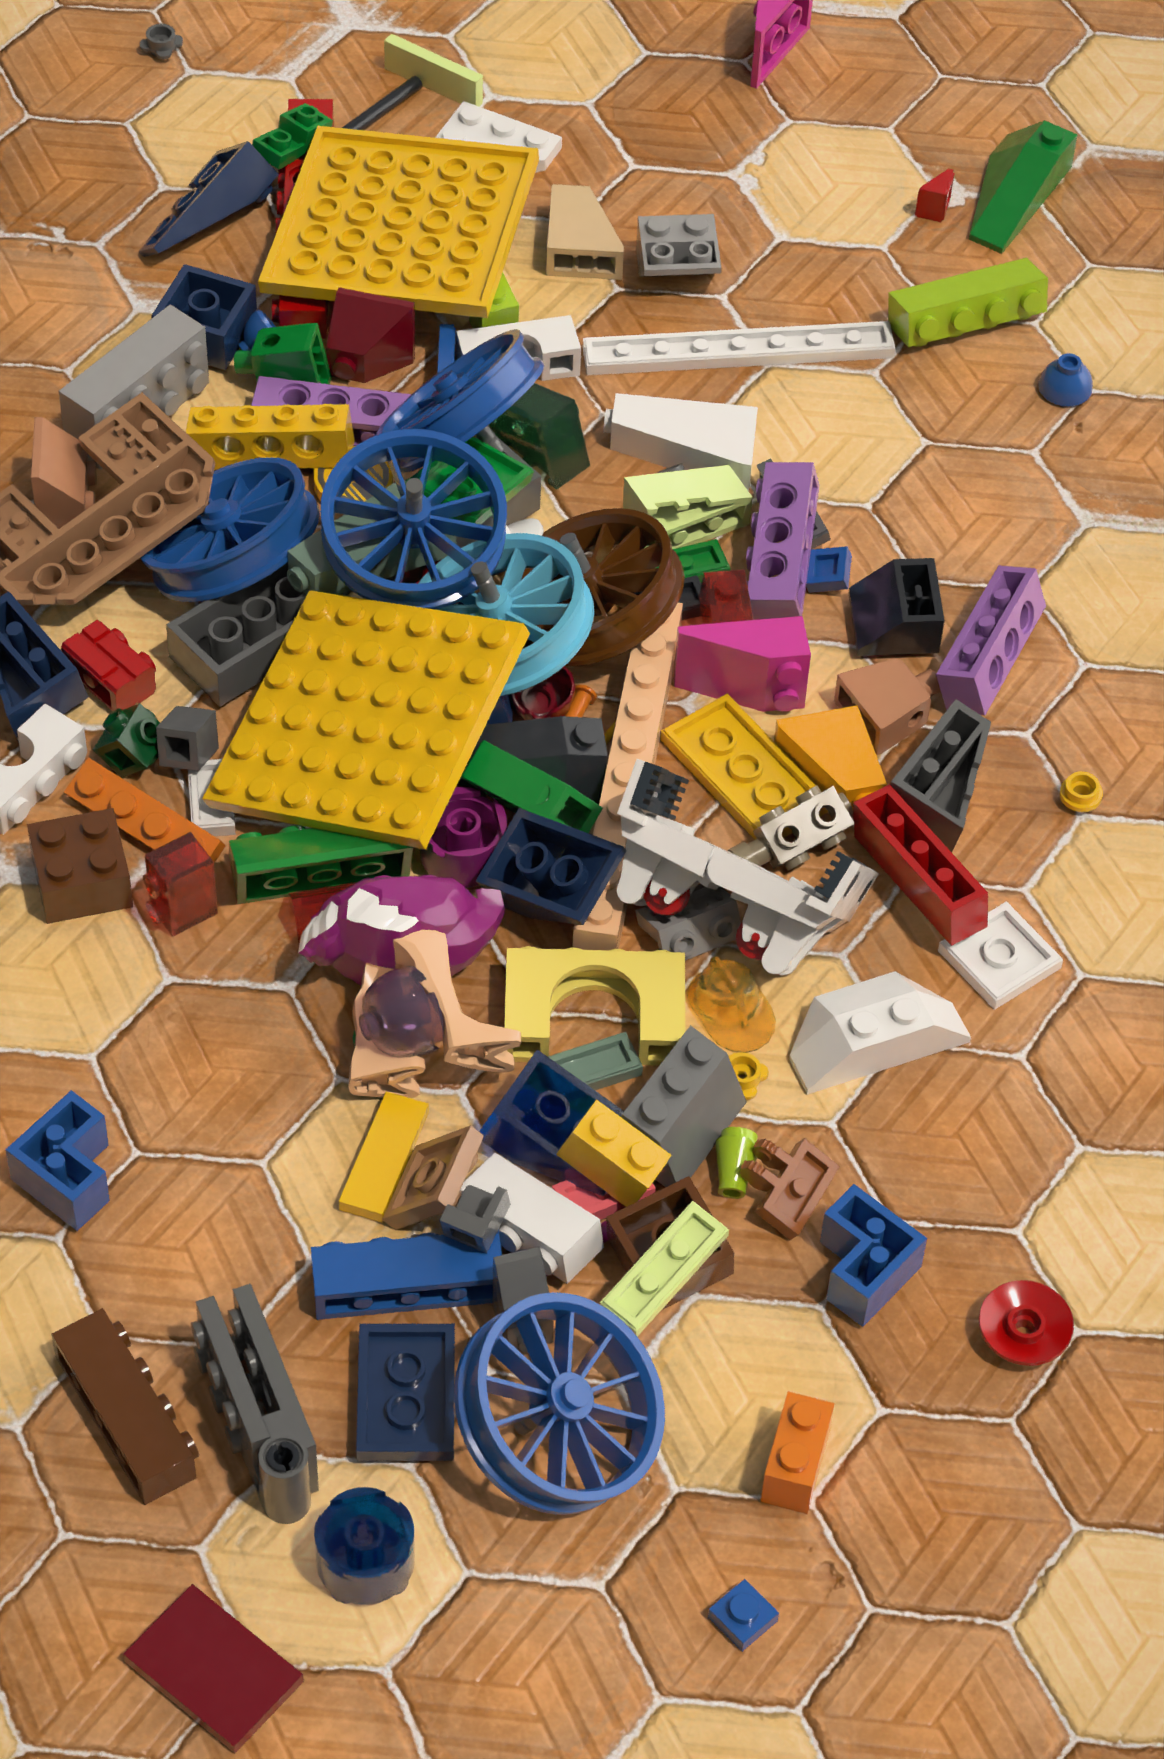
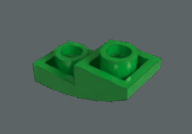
M304 103L280 114L278 128L253 139L252 145L269 164L279 170L308 151L317 126L332 127L333 120L319 112L317 108Z

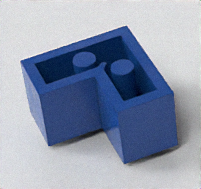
M71 1090L5 1149L10 1179L76 1231L110 1201L106 1171L92 1161L109 1146L105 1115Z
M855 1184L824 1213L820 1243L842 1259L831 1270L826 1300L860 1326L864 1327L922 1267L927 1238Z

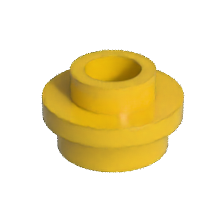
M1081 771L1071 774L1063 781L1059 794L1061 801L1069 809L1077 812H1089L1100 805L1103 790L1094 775Z

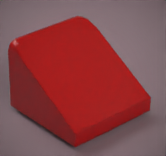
M952 169L945 170L920 187L915 211L917 217L937 222L944 220L952 195L955 175Z

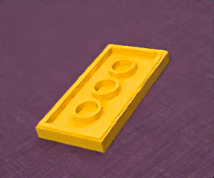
M728 693L661 730L660 740L754 840L757 838L753 831L762 826L758 819L759 817L779 806L783 808L784 812L791 810L799 805L795 799L797 796L817 786ZM821 808L819 816L821 817L828 813L827 809ZM784 828L782 831L783 838L792 834V829Z

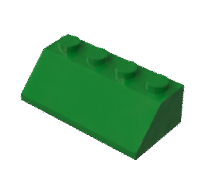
M298 825L283 828L279 833L262 836L259 832L244 833L239 835L236 840L229 841V860L237 905L348 888L365 878H375L382 875L391 877L410 876L413 847L316 828L305 829V827Z

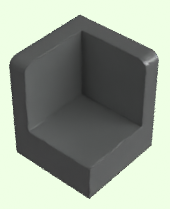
M472 1185L466 1186L457 1206L454 1207L447 1204L439 1220L444 1236L487 1254L511 1205L507 1190L498 1186L494 1194Z

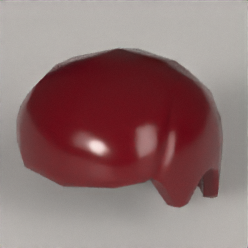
M563 666L559 671L542 682L510 694L513 710L524 720L565 716L569 712L575 696L573 675Z

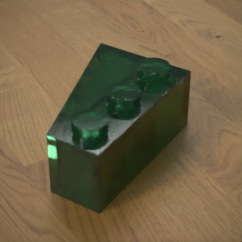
M534 383L510 408L488 425L502 442L523 455L522 459L532 468L537 466L549 475L548 484L556 490L590 466L579 419V408L575 400Z

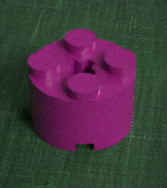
M456 787L427 848L420 849L421 863L426 872L436 877L453 878L465 888L479 886L476 880L507 829V817L503 806L495 798L491 801L482 796V791L470 787Z

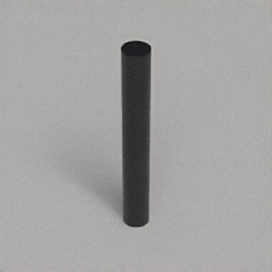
M412 76L342 128L365 130L423 87L421 80L417 76Z

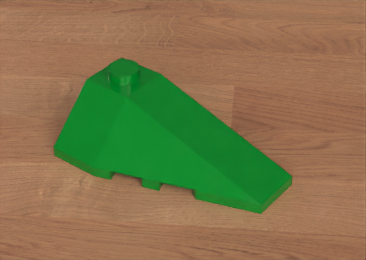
M1045 120L1007 134L989 157L969 240L1002 254L1072 168L1078 134Z

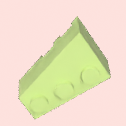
M725 465L624 477L622 508L641 511L657 519L667 531L672 543V549L705 542L750 525L753 497L731 467Z

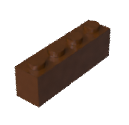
M102 1308L52 1333L55 1358L143 1504L146 1505L196 1479L194 1459L199 1457L197 1446L188 1431L182 1433L178 1431L173 1422L176 1420V1415L166 1395L161 1394L157 1396L150 1385L154 1382L153 1377L142 1357L134 1359L128 1348L131 1347V1342L121 1322L116 1321L112 1323Z

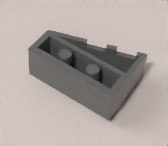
M957 699L951 704L890 783L894 790L951 852L964 829L965 817L973 795L977 771L981 764L991 725L989 720Z

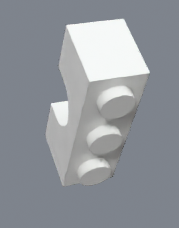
M571 315L456 331V360L487 340L506 331L518 329L524 336L522 345L530 356L539 357L544 363V369L540 375L542 381L580 376L581 346Z
M44 704L17 729L20 754L27 762L17 766L0 764V833L3 835L15 823L22 822L27 817L30 809L42 797L50 795L57 787L58 782L72 769H77L88 754L84 727L47 704Z

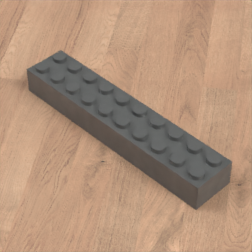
M499 439L505 447L502 451L504 454L532 468ZM535 470L531 482L507 502V526L525 519L540 509L541 475ZM491 515L481 525L493 527V516ZM456 536V545L460 548L478 541ZM288 562L262 580L229 595L206 600L166 624L169 658L219 707L263 681L307 596L303 591L298 592L290 584L287 577ZM424 566L404 572L402 583L415 584L420 581ZM396 575L386 579L395 582ZM352 590L339 594L343 596L362 598Z

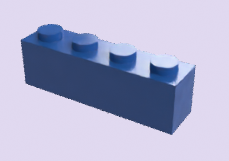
M499 1230L487 1254L436 1233H424L417 1237L402 1239L378 1237L369 1242L348 1244L334 1241L322 1246L311 1247L316 1319L492 1303L493 1257L502 1255Z

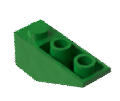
M485 740L481 741L461 775L462 779L491 798H495L500 804L515 814L521 808L586 833L590 832L603 810V807L570 785Z

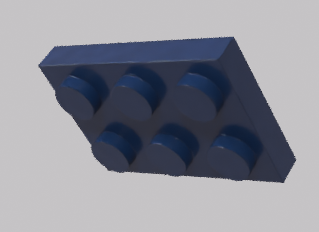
M359 1324L357 1461H454L455 1324Z

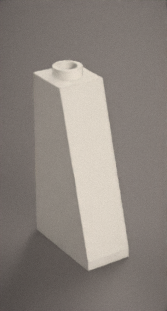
M615 394L614 408L606 409L604 420V433H611V450L666 468L683 463L685 470L729 465L749 492L758 407Z

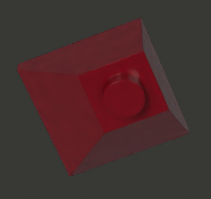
M338 287L326 346V357L331 376L366 383L413 364L415 360V302Z

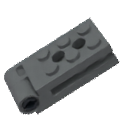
M250 1283L232 1289L234 1309L228 1310V1318L233 1334H229L214 1296L196 1301L198 1320L191 1322V1329L197 1346H194L193 1349L201 1373L208 1372L212 1383L209 1386V1392L217 1414L224 1412L228 1424L224 1428L230 1449L233 1454L241 1452L265 1514L277 1523L291 1524L301 1520L308 1513L311 1506V1493L319 1491L316 1443ZM245 1360L249 1373L245 1374L240 1361ZM261 1399L267 1415L264 1416L261 1415L256 1402Z

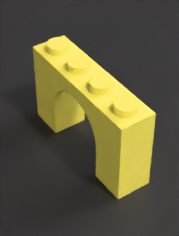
M531 946L507 948L504 1028L521 1032L520 1046L507 1050L513 1055L514 1062L542 1063V1058L549 1056L550 1018L554 1009L568 996L582 991L597 990L614 994L623 999L633 1009L638 1021V1057L642 1065L660 1066L685 1033V953L670 952L667 950L645 952L626 951L623 949H611L608 951L582 950L579 948L538 949Z

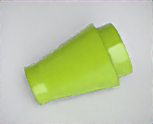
M742 1127L725 1128L721 1131V1137L715 1141L719 1177L718 1193L723 1197L731 1199L745 1197L748 1181H745L741 1174H739L740 1168L745 1160H753L754 1162L757 1160L752 1151L758 1136L750 1129Z

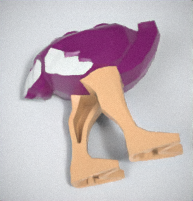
M382 875L375 878H365L331 896L322 905L318 913L311 917V921L301 935L298 953L304 956L310 963L315 962L319 967L322 965H332L344 977L352 979L361 986L352 1009L356 1040L349 1071L348 1088L351 1094L384 1097L387 1091L408 1098L420 1095L419 1084L410 1076L424 1072L425 1060L417 1055L385 1052L377 1045L380 1021L390 1009L402 1001L413 989L434 1010L441 1023L444 1062L498 1073L514 1070V1057L507 1050L520 1046L521 1032L479 1023L464 1015L451 980V976L471 965L494 937L504 916V903L500 890L481 888L477 889L473 896L461 883L453 878L436 877L434 875L402 877Z

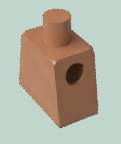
M894 658L838 674L834 702L839 709L858 705L877 756L926 724L931 704L930 696L939 693L941 690L936 673L933 670L929 669L914 676L902 660Z

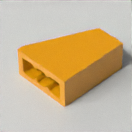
M858 705L776 720L774 742L818 785L822 792L834 786L838 794L843 793L847 797L853 808V802L887 786Z

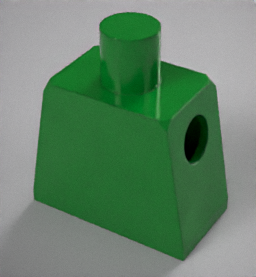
M318 323L262 328L257 333L252 350H237L235 352V372L237 374H255L257 382L259 376L329 385L332 379Z

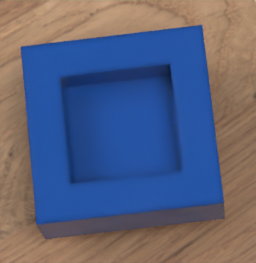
M848 546L811 549L806 584L809 593L847 590L849 588L852 554Z
M744 1579L709 1608L708 1618L743 1652L778 1622L779 1612Z

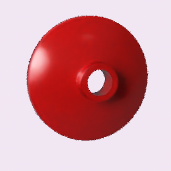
M1017 1280L1002 1284L988 1294L980 1309L979 1328L985 1343L995 1354L1014 1364L1035 1366L1053 1361L1067 1349L1074 1331V1320L1067 1302L1055 1290L1038 1282ZM1025 1327L1032 1333L1025 1334L1018 1331L1017 1328Z

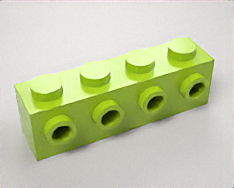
M1023 258L888 292V321H890L891 330L908 347H919L926 345L928 342L946 337L955 338L966 332L982 328H994L1001 323L1013 320H1026L1032 315L1047 312L1048 277L1028 258Z

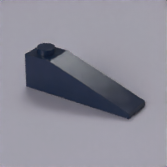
M249 141L218 150L189 183L192 190L184 197L182 196L177 199L172 206L177 211L176 215L168 216L157 226L139 253L143 257L158 254L252 202H261L273 190L270 184L279 174Z

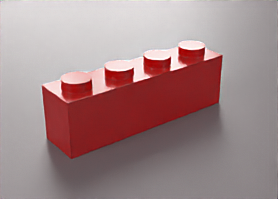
M890 784L853 802L854 837L951 946L988 927V892Z

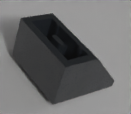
M934 558L893 559L849 587L848 595L857 656L940 652L945 619Z

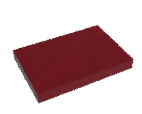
M193 1584L123 1653V1659L126 1664L234 1754L304 1682L303 1674Z

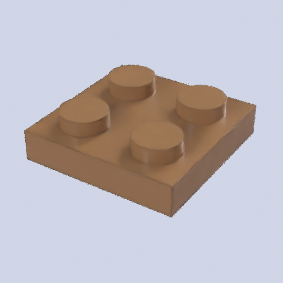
M470 1125L416 1145L382 1220L397 1230L443 1214L447 1204L456 1207L462 1196L460 1189L463 1182L478 1161L477 1151L484 1135Z

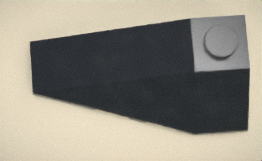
M560 716L487 724L470 759L481 741L485 740L570 785L599 805L608 759L601 718ZM460 777L458 783L478 790V788Z

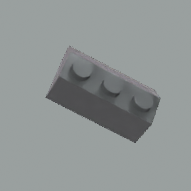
M690 1025L620 1117L672 1155L655 1178V1180L667 1187L683 1178L692 1177L715 1146L716 1139L721 1137V1131L729 1127L747 1101L728 1054Z

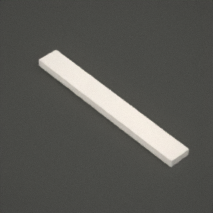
M890 321L591 337L583 338V353L586 374L604 375L888 359L895 356V344Z

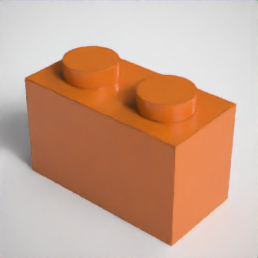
M787 1391L764 1475L760 1502L808 1514L831 1428L835 1403Z

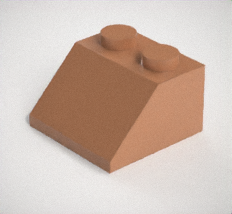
M34 417L31 467L34 505L58 529L95 504V492L89 491V486L97 484L96 461L88 460V453L82 449L77 438L43 417Z

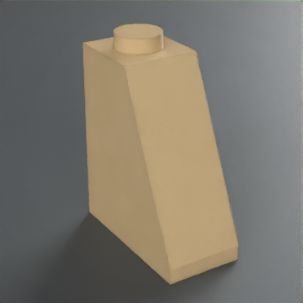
M552 184L546 276L622 280L624 246L590 186Z

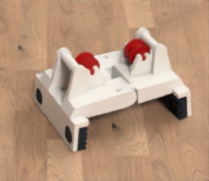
M636 759L617 814L621 815L622 836L627 838L625 848L627 851L624 855L621 878L617 886V894L621 901L635 904L636 906H648L653 912L661 915H675L687 906L690 895L698 883L717 890L719 886L732 891L730 898L748 904L743 922L738 927L736 933V942L739 950L750 959L762 960V965L767 972L779 975L793 973L800 961L826 932H832L845 922H850L879 873L858 860L837 851L835 856L839 857L840 861L832 860L830 862L835 867L834 871L827 868L824 873L830 876L829 879L821 877L819 880L824 884L823 888L819 886L814 888L805 881H799L793 876L788 881L757 864L693 836L696 829L676 822V816L670 814L671 810H679V807L674 805L675 801H682V798L677 796L678 791L685 793L686 789L680 787L681 782L688 784L689 780L663 767Z

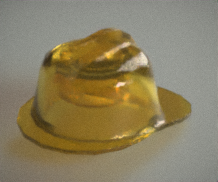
M714 956L710 959L709 965L696 975L689 984L687 998L691 1008L710 1037L719 1046L732 1052L747 1053L759 1050L769 1043L775 1032L776 1018L771 1005L757 985L752 971L744 964L734 960H720L718 956Z

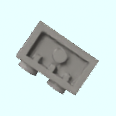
M702 884L697 885L690 895L687 906L675 915H661L653 912L648 906L635 910L638 925L658 942L659 950L685 953V960L736 940L737 929L741 922L737 900L730 898L731 895L721 886L714 890Z

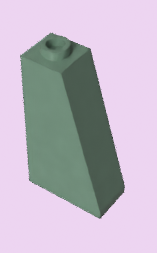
M396 483L386 488L398 499L401 498ZM371 497L370 499L365 501L368 503L383 505L375 497ZM344 514L334 521V526L337 533L377 521ZM321 530L287 551L289 560L287 577L290 584L298 592L303 591L307 595L309 590L339 595L351 591L335 574L328 562L322 544ZM444 534L456 544V536ZM388 535L346 546L344 549L359 564ZM398 543L369 572L384 579L397 575L403 546ZM428 543L434 562L448 556L433 543ZM410 548L405 572L426 565L420 548Z

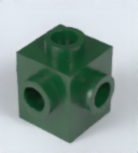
M140 703L124 710L118 708L110 713L103 722L105 730L94 746L93 751L121 778L147 769L159 757L156 727L160 722L153 712L144 708Z

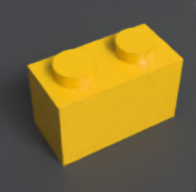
M598 1100L593 1103L556 1153L558 1157L626 1207L637 1202L643 1196L672 1156Z

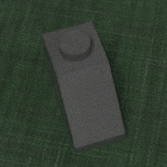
M540 1247L493 1257L492 1306L495 1316L503 1313L506 1309L525 1298L549 1293ZM536 1318L546 1343H553L554 1320ZM516 1323L511 1324L503 1332L502 1336L518 1351L528 1352Z

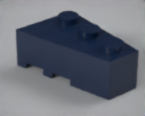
M8 591L0 597V695L7 718L19 743L17 729L44 704L65 714L89 697L78 669Z

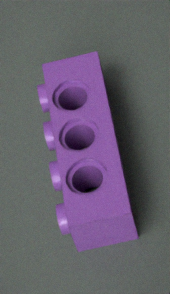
M259 376L251 406L349 404L355 440L354 446H357L361 442L376 436L383 422L412 394Z
M766 462L764 477L757 480L756 497L757 502L760 503L759 512H753L751 520V530L755 540L754 546L748 547L746 555L747 569L750 571L749 581H743L741 591L742 604L749 607L752 620L796 617L803 614L820 486L814 462Z
M998 565L936 673L946 710L957 699L978 714L986 715L1046 607L1036 568Z

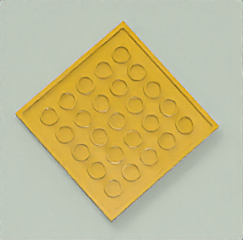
M317 126L258 280L260 293L335 301L338 287L415 302V310L488 318L539 162L538 148Z
M309 590L202 798L203 801L212 809L426 849L530 632L524 623Z

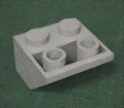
M714 214L638 216L636 253L639 277L721 273Z

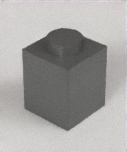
M175 706L156 727L159 766L199 771L219 749L216 710Z

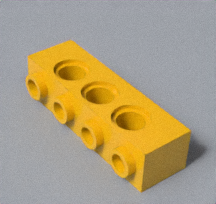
M349 404L190 407L186 433L214 458V470L237 462L266 457L291 461L298 468H334L338 461L354 448L355 441Z

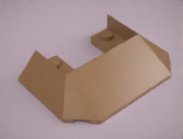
M143 392L78 437L82 449L109 473L120 486L63 527L58 529L13 484L0 492V587L6 593L9 591L21 605L77 604L205 511L209 501L215 468L214 458Z

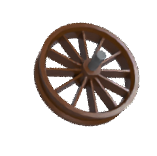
M625 508L602 509L572 517L543 532L542 536L561 543L575 556L582 570L584 581L593 598L594 616L603 615L604 617L603 620L592 624L590 633L583 646L565 667L601 662L635 647L653 634L668 619L678 604L684 587L683 566L678 555L672 549V543L667 531L651 515ZM594 550L592 557L585 556L584 553ZM525 568L521 580L534 568ZM558 574L551 582L563 578L564 576ZM634 592H642L640 595L634 594ZM571 598L557 604H569ZM614 605L623 608L608 617L607 613ZM538 625L537 627L549 632L555 625ZM527 639L523 649L533 644L534 642Z

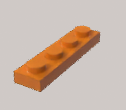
M89 757L64 791L69 798L91 812L114 808L119 830L200 881L204 879L226 847L221 840Z

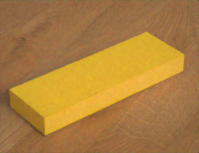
M386 1091L339 1199V1210L383 1223L382 1218L429 1114L428 1103Z

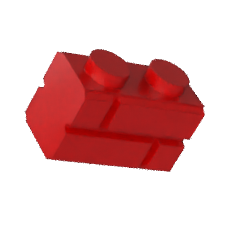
M95 620L83 628L80 634L77 632L62 643L61 651L78 669L84 687L110 710L114 711L118 708L124 710L134 706L137 702L141 703L154 694L156 690V667L153 660L143 651L140 653L135 652L119 629L113 628L110 630L101 621Z

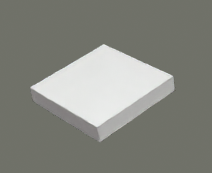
M1007 901L988 912L987 928L952 946L944 939L939 942L938 952L994 1010L1061 969L1063 963L1060 955Z

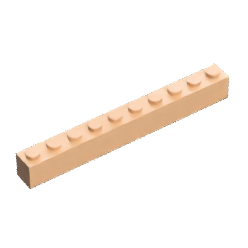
M678 603L668 619L648 638L631 648L599 803L603 810L595 822L593 832L594 836L624 846V848H626L627 838L622 836L621 815L617 814L636 759L654 765L656 762L674 671L677 627L681 626L683 603ZM624 856L584 925L574 924L573 948L608 951L619 949L628 903L621 901L617 894Z

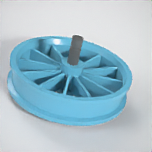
M529 533L506 534L501 559L492 573L493 575L506 571L502 584L495 585L485 562H476L472 565L471 572L480 592L478 594L474 592L459 601L465 605H449L435 609L525 624L530 632L528 639L534 643L522 649L500 696L527 689L559 671L583 646L593 624L594 602L591 592L584 581L577 559L564 545L541 535ZM476 541L461 549L476 559L485 548L487 542ZM449 556L435 565L441 580L451 577L464 569ZM525 568H534L521 580ZM429 572L424 575L419 583L432 582ZM558 574L564 576L563 578L551 582ZM571 598L569 604H557ZM536 625L555 626L549 632H547L537 627Z

